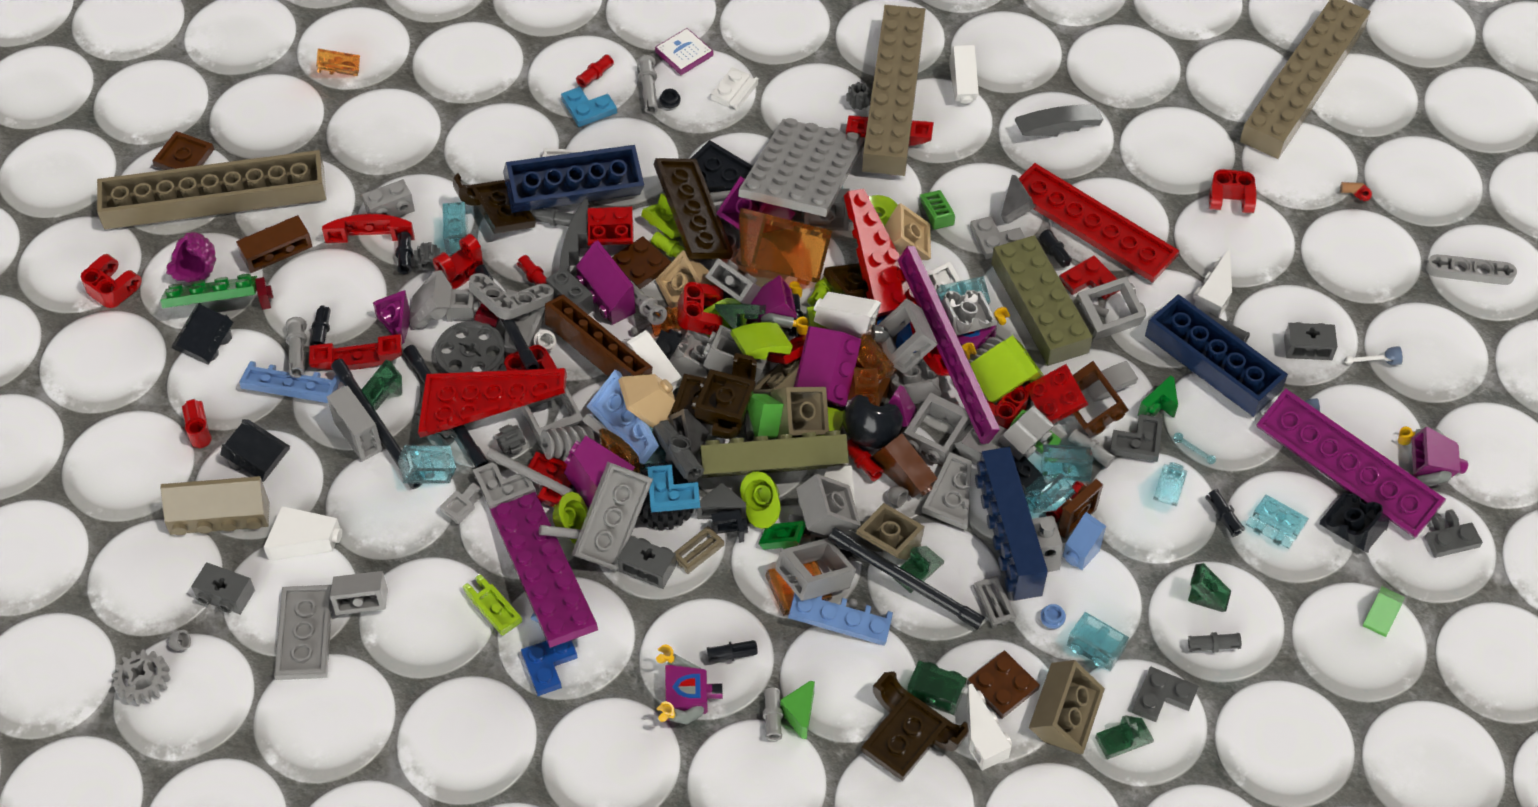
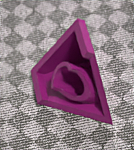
M405 290L373 302L376 317L391 335H402V344L405 343L410 325V308Z
M899 385L889 403L899 408L903 416V427H906L916 414L917 408L906 389Z

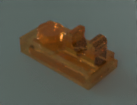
M324 49L317 50L316 67L318 73L326 70L329 71L330 75L337 72L358 76L360 55Z
M863 334L860 338L862 340L857 360L875 382L880 384L885 377H891L896 368L893 367L894 364L869 334Z

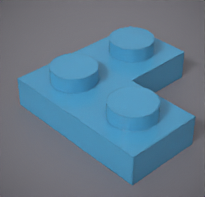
M581 87L561 93V100L578 127L617 114V107L609 94L588 100Z
M672 465L647 467L648 477L653 479L649 488L651 512L700 508L698 482L673 484Z

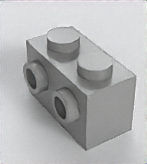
M404 179L362 194L367 214L401 217L415 211L412 194Z
M718 258L705 277L739 302L749 307L761 289L756 284L757 279L747 272L745 275L741 274L738 271L740 267L731 260H728L726 263Z
M383 571L333 577L330 598L335 615L384 610L388 593Z

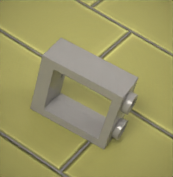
M1127 276L1079 292L1073 301L1093 336L1092 341L1139 326L1146 317V309L1143 303L1139 302L1136 296V289L1129 282ZM1120 290L1132 315L1103 324L1091 300Z
M908 299L904 300L878 324L888 329L889 338L880 344L889 365L904 374L938 345L922 308ZM912 322L916 332L897 349L893 337L908 323Z
M720 325L717 333L712 331L702 355L706 357L703 364L704 367L732 375L735 353L742 354L730 334L731 329ZM755 359L757 361L756 384L766 363V360Z
M348 385L326 396L334 424L362 462L383 451L375 422Z
M567 387L563 394L520 407L540 447V435L543 429L584 425L583 417ZM560 397L570 416L540 428L530 408Z
M930 392L903 435L918 454L926 457L933 463L944 465L949 452L953 453L956 448L954 443L971 421L965 408ZM927 414L956 427L944 446L915 433Z
M828 538L780 551L775 569L801 601L848 589L851 586L856 569L834 543L827 540ZM822 559L831 570V572L812 576L803 564Z

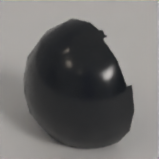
M856 395L846 403L843 409V427L851 441L863 448L880 449L886 446L898 436L903 427V416L899 408L890 403L884 406H876L870 403L869 397Z

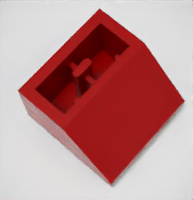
M632 206L588 208V246H592L597 240L601 245L633 244Z

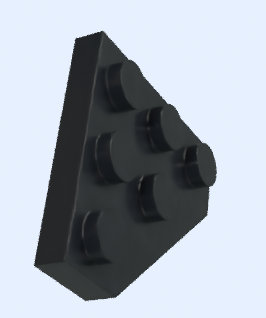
M711 140L690 158L697 160L710 193L732 190L740 176L746 179L753 165Z

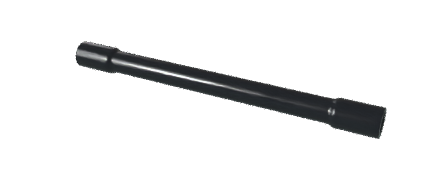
M478 265L475 268V274H485L493 280L485 265ZM501 319L520 355V360L525 369H539L540 365L525 342L514 319Z
M409 345L403 350V353L425 384L426 374H431L416 346ZM464 425L452 428L467 451V455L475 468L489 463Z
M335 360L331 364V368L345 386L348 385L375 422L380 440L399 467L402 476L410 488L416 489L423 484V479L409 462L355 381L352 372L344 360Z
M834 527L827 540L875 566L956 615L960 620L978 630L985 619L983 615L968 606L960 604L860 544L840 529Z

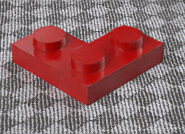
M1095 255L1059 275L1062 284L1072 295L1089 285L1094 288L1117 280ZM1120 290L1101 297L1105 300Z
M535 453L528 466L529 468L570 489L573 487L564 474L567 464L564 463L565 461L556 458L547 459L544 454ZM543 486L537 498L540 503L554 507V505L560 502L563 495Z

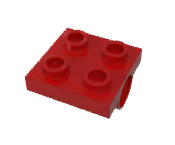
M1067 364L1025 386L1035 407L1053 424L1089 405Z

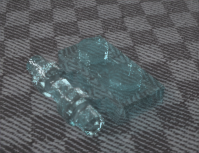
M1265 494L1253 513V517L1259 519V521L1250 516L1246 525L1254 529L1253 532L1256 534H1263L1272 539V543L1278 546L1283 545L1290 549L1294 541L1286 536L1296 540L1309 518ZM1267 524H1268L1269 526H1271V527L1277 529L1278 532H1277L1276 530H1274V529L1268 527Z

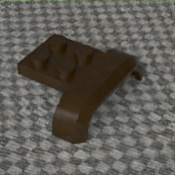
M459 173L454 176L453 187L460 200L466 205L478 206L494 234L535 227L536 220L530 210L511 212L505 180L465 185L461 183Z
M735 353L732 375L755 381L757 361L753 356ZM684 373L672 414L688 409L695 417V410H692V404L695 396H699L701 393L700 384L703 377ZM696 418L701 423L713 425L712 436L724 439L736 437L740 433L743 420L740 425L719 419L718 423Z
M894 671L884 672L873 685V693L879 703L890 714L863 744L861 752L904 781L933 744L947 751H955L968 736V723L965 721L962 725L952 723L905 690L898 682L897 674Z

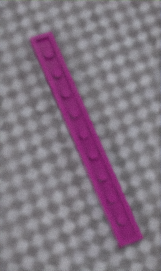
M907 246L897 261L917 305L922 308L938 343L936 345L980 443L989 444L1000 430L998 423L916 247Z

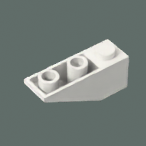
M1228 250L1222 258H1217L1213 267L1214 271L1207 273L1203 281L1204 286H1199L1193 296V299L1196 300L1194 306L1205 314L1210 312L1219 318L1227 308L1232 293L1231 254Z
M970 684L967 691L969 751L983 771L1008 759L1012 742L1006 732L1003 733L998 726L999 722L993 711L990 712L986 707V701L981 691H976L973 684Z

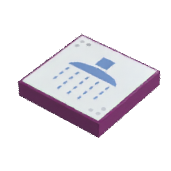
M688 28L655 47V52L680 75L685 74L713 56V50Z

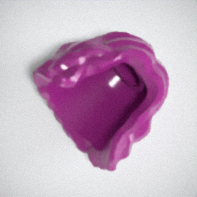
M186 233L183 238L177 241L172 253V261L166 266V273L177 281H185L187 283L207 279L210 273H212L216 262L214 245L200 233Z

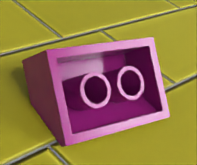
M598 240L595 241L576 265L577 276L575 278L593 294V303L597 304L601 316L604 319L607 318L614 325L636 313L634 285Z
M809 326L794 387H826L827 407H845L862 339L841 331Z

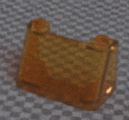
M744 208L740 209L741 265L746 266L745 271L758 274L759 270L795 277L798 283L809 285L810 281L817 283L820 280L832 234L831 230Z

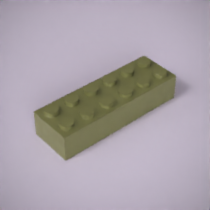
M1033 235L994 247L991 264L1047 366L1088 354L1093 336L1036 236Z
M840 430L827 431L824 436H816V432L802 433L800 438H792V434L778 435V438L775 440H768V436L753 437V440L749 442H744V438L729 439V443L720 444V440H707L705 445L700 447L701 466L704 468L702 478L748 475L756 471L776 473L827 469L828 466H846L849 463L847 435L840 434Z

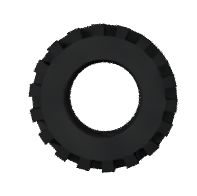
M672 466L673 484L693 483L684 479L679 470ZM644 469L643 471H641L642 475L648 477L647 470ZM648 491L638 517H640L641 522L644 524L648 522V527L654 528L658 526V530H664V527H668L670 530L674 529L676 524L681 526L683 519L687 521L694 509L651 512L650 494Z

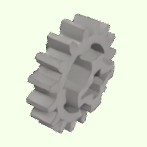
M142 649L140 655H136L133 651L131 652L132 658L122 657L123 665H115L118 673L112 674L114 680L112 685L121 699L125 697L129 704L134 699L138 705L142 703V699H146L150 703L151 696L155 695L158 698L161 696L159 693L160 689L167 690L168 687L165 681L171 679L168 673L170 669L162 656L157 657L155 651H152L149 655H147L145 649ZM155 667L157 668V671H158V672H157V676L155 675V670H154ZM125 679H128V686H125Z

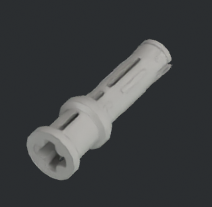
M644 55L637 60V66L640 68L638 77L643 85L645 112L654 114V110L655 112L658 111L655 88L657 73L654 70L656 62L654 57Z
M632 283L634 285L635 304L639 307V312L647 317L648 321L653 325L663 323L667 317V310L663 306L658 305V301L655 298L646 296L642 290Z
M292 317L286 321V329L288 330L286 343L289 345V375L294 378L304 375V345L307 342L305 334L307 323L301 317Z

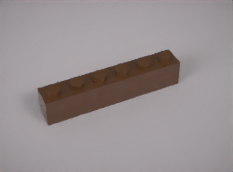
M564 294L545 303V325L608 377L614 370L621 372L623 377L652 374L653 367Z

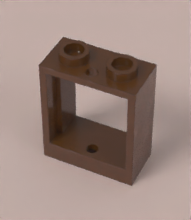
M1094 361L1073 374L1081 391L1097 380H1100L1116 402V404L1089 423L1084 420L1079 411L1073 413L1089 437L1102 433L1106 426L1113 421L1122 419L1125 413L1129 411Z

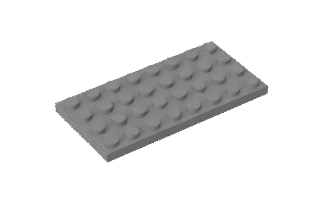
M793 118L782 119L739 188L738 197L826 217L864 146L865 137H860L859 134L854 132L846 134L836 128L818 127L814 123H801Z

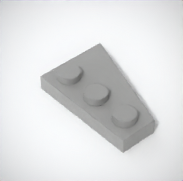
M507 289L508 295L517 293V291ZM545 306L513 318L528 347L533 345V338L543 323ZM505 329V352L512 354L517 352Z
M949 452L937 477L938 479L935 481L922 507V513L967 531L971 460Z

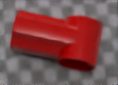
M188 400L182 406L185 430L193 447L204 448L212 441L202 401Z

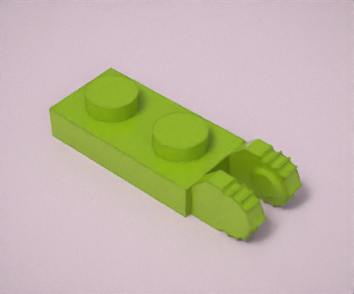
M481 574L475 578L478 586L482 588V591L479 593L469 583L463 585L465 593L472 600L473 604L502 636L522 623V617L494 585H490Z

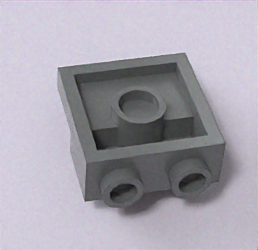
M841 188L826 217L804 212V230L848 231L849 222L853 221L848 217L844 195L850 189Z

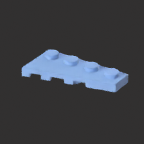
M614 370L586 407L638 462L645 464L659 445L649 426L626 409L618 380L623 376L621 372Z

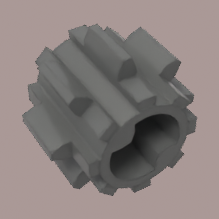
M857 82L848 87L846 101L849 102L853 109L862 110L870 106L872 91L866 83Z
M432 242L421 243L417 250H414L415 265L420 270H424V272L435 271L433 259L440 254V248H437V245L432 244Z
M508 424L499 429L500 433L495 436L504 454L510 453L513 455L523 450L521 446L526 445V442L518 425L512 426Z

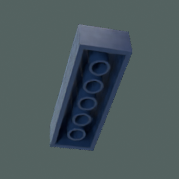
M635 145L509 161L505 163L503 170L512 213L582 203L584 199L592 202L640 195L644 187Z
M1177 294L1148 321L1145 337L1254 417L1283 390L1288 376L1285 371L1181 295Z
M1010 447L982 451L980 461H977L978 474L975 475V483L977 489L981 488L982 491L981 504L983 509H987L988 528L993 529L994 532L993 545L995 550H999L1000 553L999 566L1001 571H1005L1006 590L1011 592L1013 601L1040 597L1043 595L1048 570Z

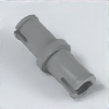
M1077 428L1068 438L1069 442L1084 451L1086 457L1091 456L1105 468H1108L1115 459L1114 455L1098 445L1099 442L1097 440H1091Z
M767 688L764 690L765 709L763 710V719L766 720V739L778 741L782 739L781 719L783 718V710L780 708V690L778 688Z

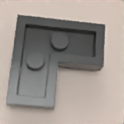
M1139 414L1136 433L1113 430L1110 453L1117 456L1157 462L1163 418Z
M1150 666L1132 713L1156 722L1164 701L1189 711L1199 686Z

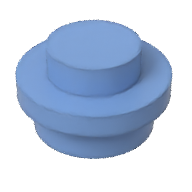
M1050 604L1042 609L1040 619L1046 627L1056 629L1064 624L1066 614L1059 605Z

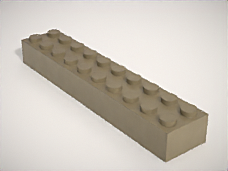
M1346 0L1328 1L1244 124L1240 138L1241 143L1277 159L1280 158L1365 30L1370 10Z
M884 5L863 151L862 172L905 176L924 31L925 8Z
M320 150L97 179V213L104 229L327 200L325 172Z

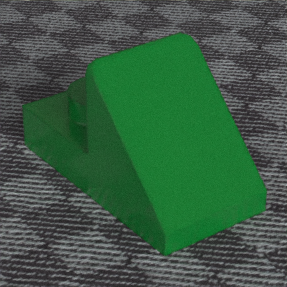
M1170 375L1141 402L1137 416L1139 414L1155 416L1162 409L1173 418L1175 417L1178 399L1173 376Z
M805 521L775 523L769 528H765L759 545L764 550L786 549L800 545L806 528Z

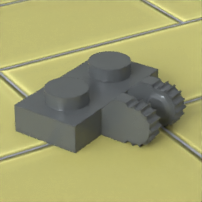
M1453 509L1445 511V519L1448 522L1449 528H1445V522L1439 513H1436L1431 519L1436 531L1428 532L1425 539L1435 558L1481 547L1483 542L1473 523L1459 525V518Z

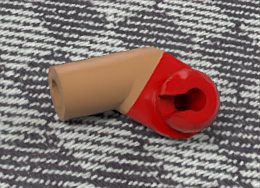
M1341 182V193H1352L1361 201H1368L1372 197L1371 189L1364 183Z

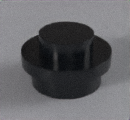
M665 89L659 98L660 104L665 108H675L681 102V97L675 89Z

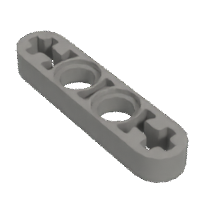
M1439 254L1432 255L1426 264V271L1434 277L1501 285L1511 284L1517 274L1516 267L1511 263ZM1460 265L1464 267L1466 271H1458L1455 269L1454 266ZM1477 268L1486 269L1488 274L1478 272Z

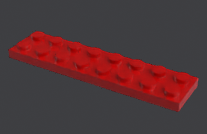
M1036 163L1018 178L1035 205V208H1033L1035 211L1152 283L1178 257L1179 250Z

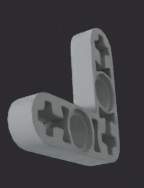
M477 273L469 278L470 292L497 317L504 320L513 319L544 307L545 303L553 300L554 296L553 287L547 284H538L508 295L485 274Z

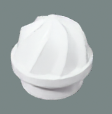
M540 330L535 334L533 343L534 345L543 346L547 352H550L556 346V337L549 330Z

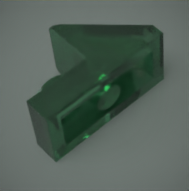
M715 304L716 311L733 329L743 326V314L745 319H758V315L766 314V305Z
M388 359L384 361L361 389L375 410L380 407L390 393L402 395V375Z
M927 546L913 547L910 559L900 568L925 581L944 564V560ZM894 579L908 592L912 593L914 591L913 589Z
M1204 563L1196 564L1191 578V591L1188 601L1213 610L1226 612L1231 590Z
M1126 715L1122 716L1120 725L1098 732L1095 737L1107 760L1154 742L1142 718Z

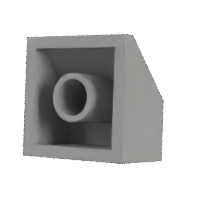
M816 473L796 488L799 498L798 502L803 512L807 530L828 535L834 527L841 531L861 527L849 485Z

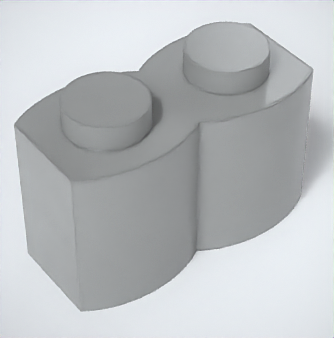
M1033 405L998 441L1004 447H1010L1012 455L1018 461L1024 456L1028 459L1037 450L1035 445L1039 441L1044 444L1052 436L1050 430L1054 424Z

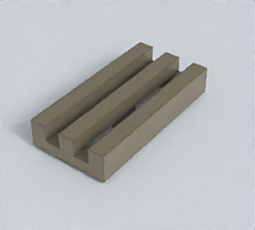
M707 526L674 552L676 553V561L689 574L724 546V540ZM708 535L711 536L705 542L699 544L696 548H694V550L691 553H689L686 557L682 558V556L685 553L691 550L694 546H696L699 542L705 539Z

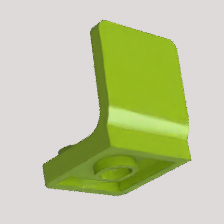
M1013 335L970 363L984 395L992 403L997 402L1024 382L1029 380L1032 383L1044 376L1024 346Z

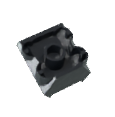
M198 303L172 344V348L209 365L219 355L218 348L220 345L228 344L231 341L232 333L230 328L234 322L227 315L220 314Z
M242 419L240 426L227 442L222 444L220 455L228 460L232 469H243L249 473L250 477L260 476L262 482H264L289 451L290 445L249 419Z
M1344 492L1320 520V525L1369 553V549L1385 530L1387 531L1390 519L1383 515L1381 504L1377 502L1364 504L1361 502L1360 496Z

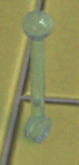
M1181 433L1174 434L1173 440L1176 443H1183L1207 459L1209 464L1216 462L1214 455L1206 454L1185 440Z

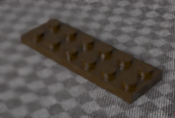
M655 158L654 168L689 259H731L733 250L721 220L716 214V207L697 160Z

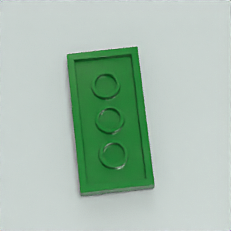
M241 274L237 276V279L228 280V277H220L214 279V282L205 283V280L192 282L188 286L172 284L168 286V289H165L160 299L162 308L255 295L257 291L255 279L257 276Z

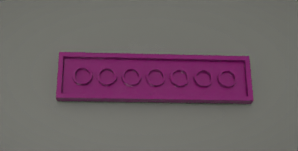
M1286 388L1256 424L1257 428L1348 492L1360 496L1361 501L1365 504L1369 502L1381 504L1383 515L1415 539L1446 501V498Z
M533 492L513 501L501 503L497 507L490 509V512L547 643L551 648L598 631V626L557 537L539 535L540 525L551 526L537 498L536 492Z

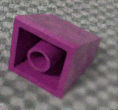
M740 176L716 214L748 236L784 231L795 215V212L789 208L738 197L739 188L745 180Z
M586 435L581 443L578 441L574 443L569 451L570 454L564 462L567 464L564 474L583 498L588 508H590L607 462L632 471L635 466Z

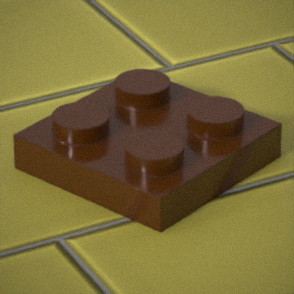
M175 131L152 162L155 167L163 170L200 166L205 163L215 149L212 143Z
M644 236L612 256V259L627 278L639 289L655 280L672 263Z
M1095 479L1090 484H1084L1074 499L1069 498L1062 505L1061 509L1063 511L1058 520V531L1064 539L1074 531L1086 512L1091 515L1097 510L1103 484L1099 480Z
M1005 650L967 680L968 686L973 684L976 691H981L986 704L1001 719L1038 691L1040 684Z

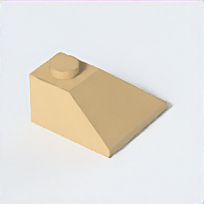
M898 204L884 227L899 256H901L907 246H915L921 260L931 259L930 223L903 204Z
M683 250L655 279L672 313H678V300L687 283L696 282L717 286L705 277L709 270L698 260L689 259L686 250Z
M655 374L624 376L618 379L627 410L652 428L659 424L660 421L667 420L675 402L672 392L673 386L668 380H662Z

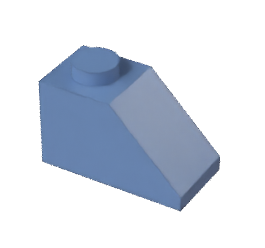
M1086 512L1065 544L1063 557L1070 565L1077 566L1083 570L1100 552L1106 526Z

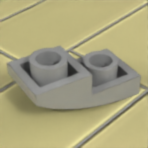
M1127 361L1101 371L1115 391L1136 384L1138 377ZM1100 380L1086 388L1094 402L1111 397Z

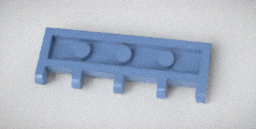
M250 361L239 383L241 389L328 403L326 396L337 390L340 380L337 375L334 376L333 380L320 378L321 374L319 372H314L313 376L301 375L299 378H294L289 375V372L277 371L276 365L270 364L268 369L256 367V362Z
M794 592L788 618L885 646L893 612L888 611L884 618L870 614L871 606L866 605L864 612L846 607L847 599L842 598L840 605L822 600V596L801 601Z

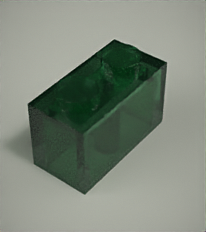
M919 660L908 684L907 691L926 705L955 715L965 691L967 678L956 671H947L939 668L934 663Z

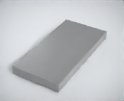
M607 462L572 555L617 571L619 567L618 558L631 537L653 479Z
M332 585L282 587L274 674L276 680L327 678L332 618V601L330 598Z

